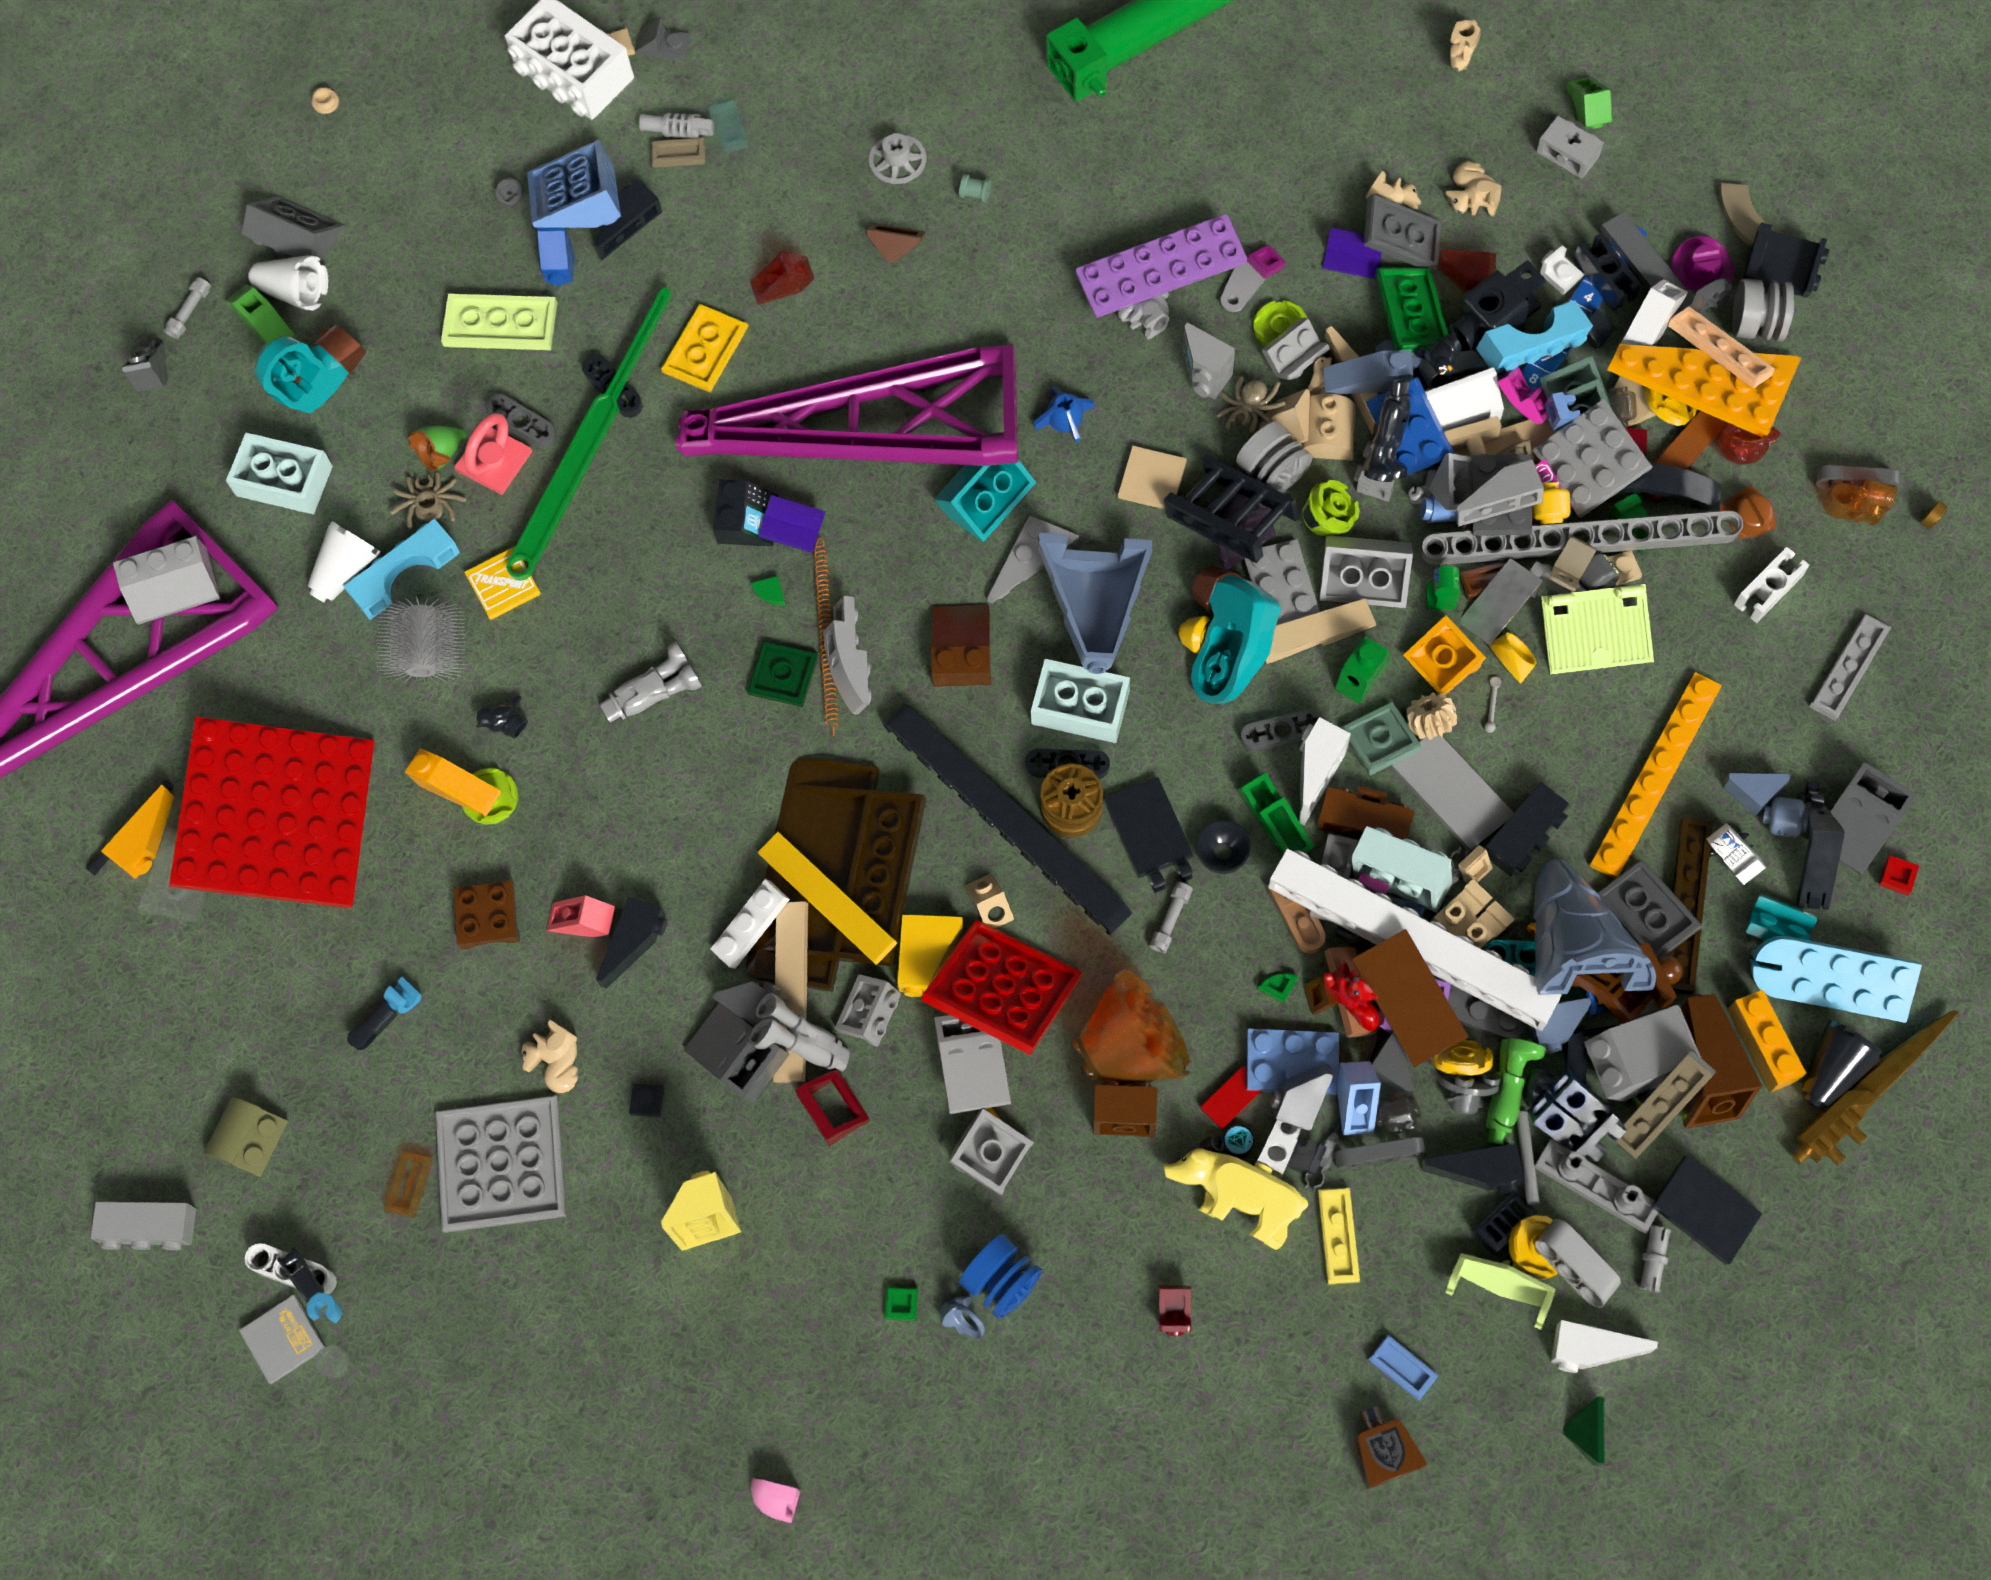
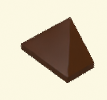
M872 224L867 229V236L887 262L895 263L924 239L925 232Z

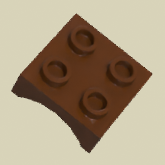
M513 881L454 888L457 945L461 950L487 943L520 942Z

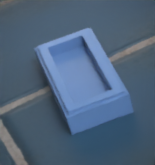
M1388 1334L1368 1359L1369 1362L1417 1401H1420L1439 1376Z

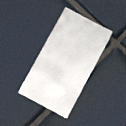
M1510 558L1461 617V625L1490 645L1543 580Z

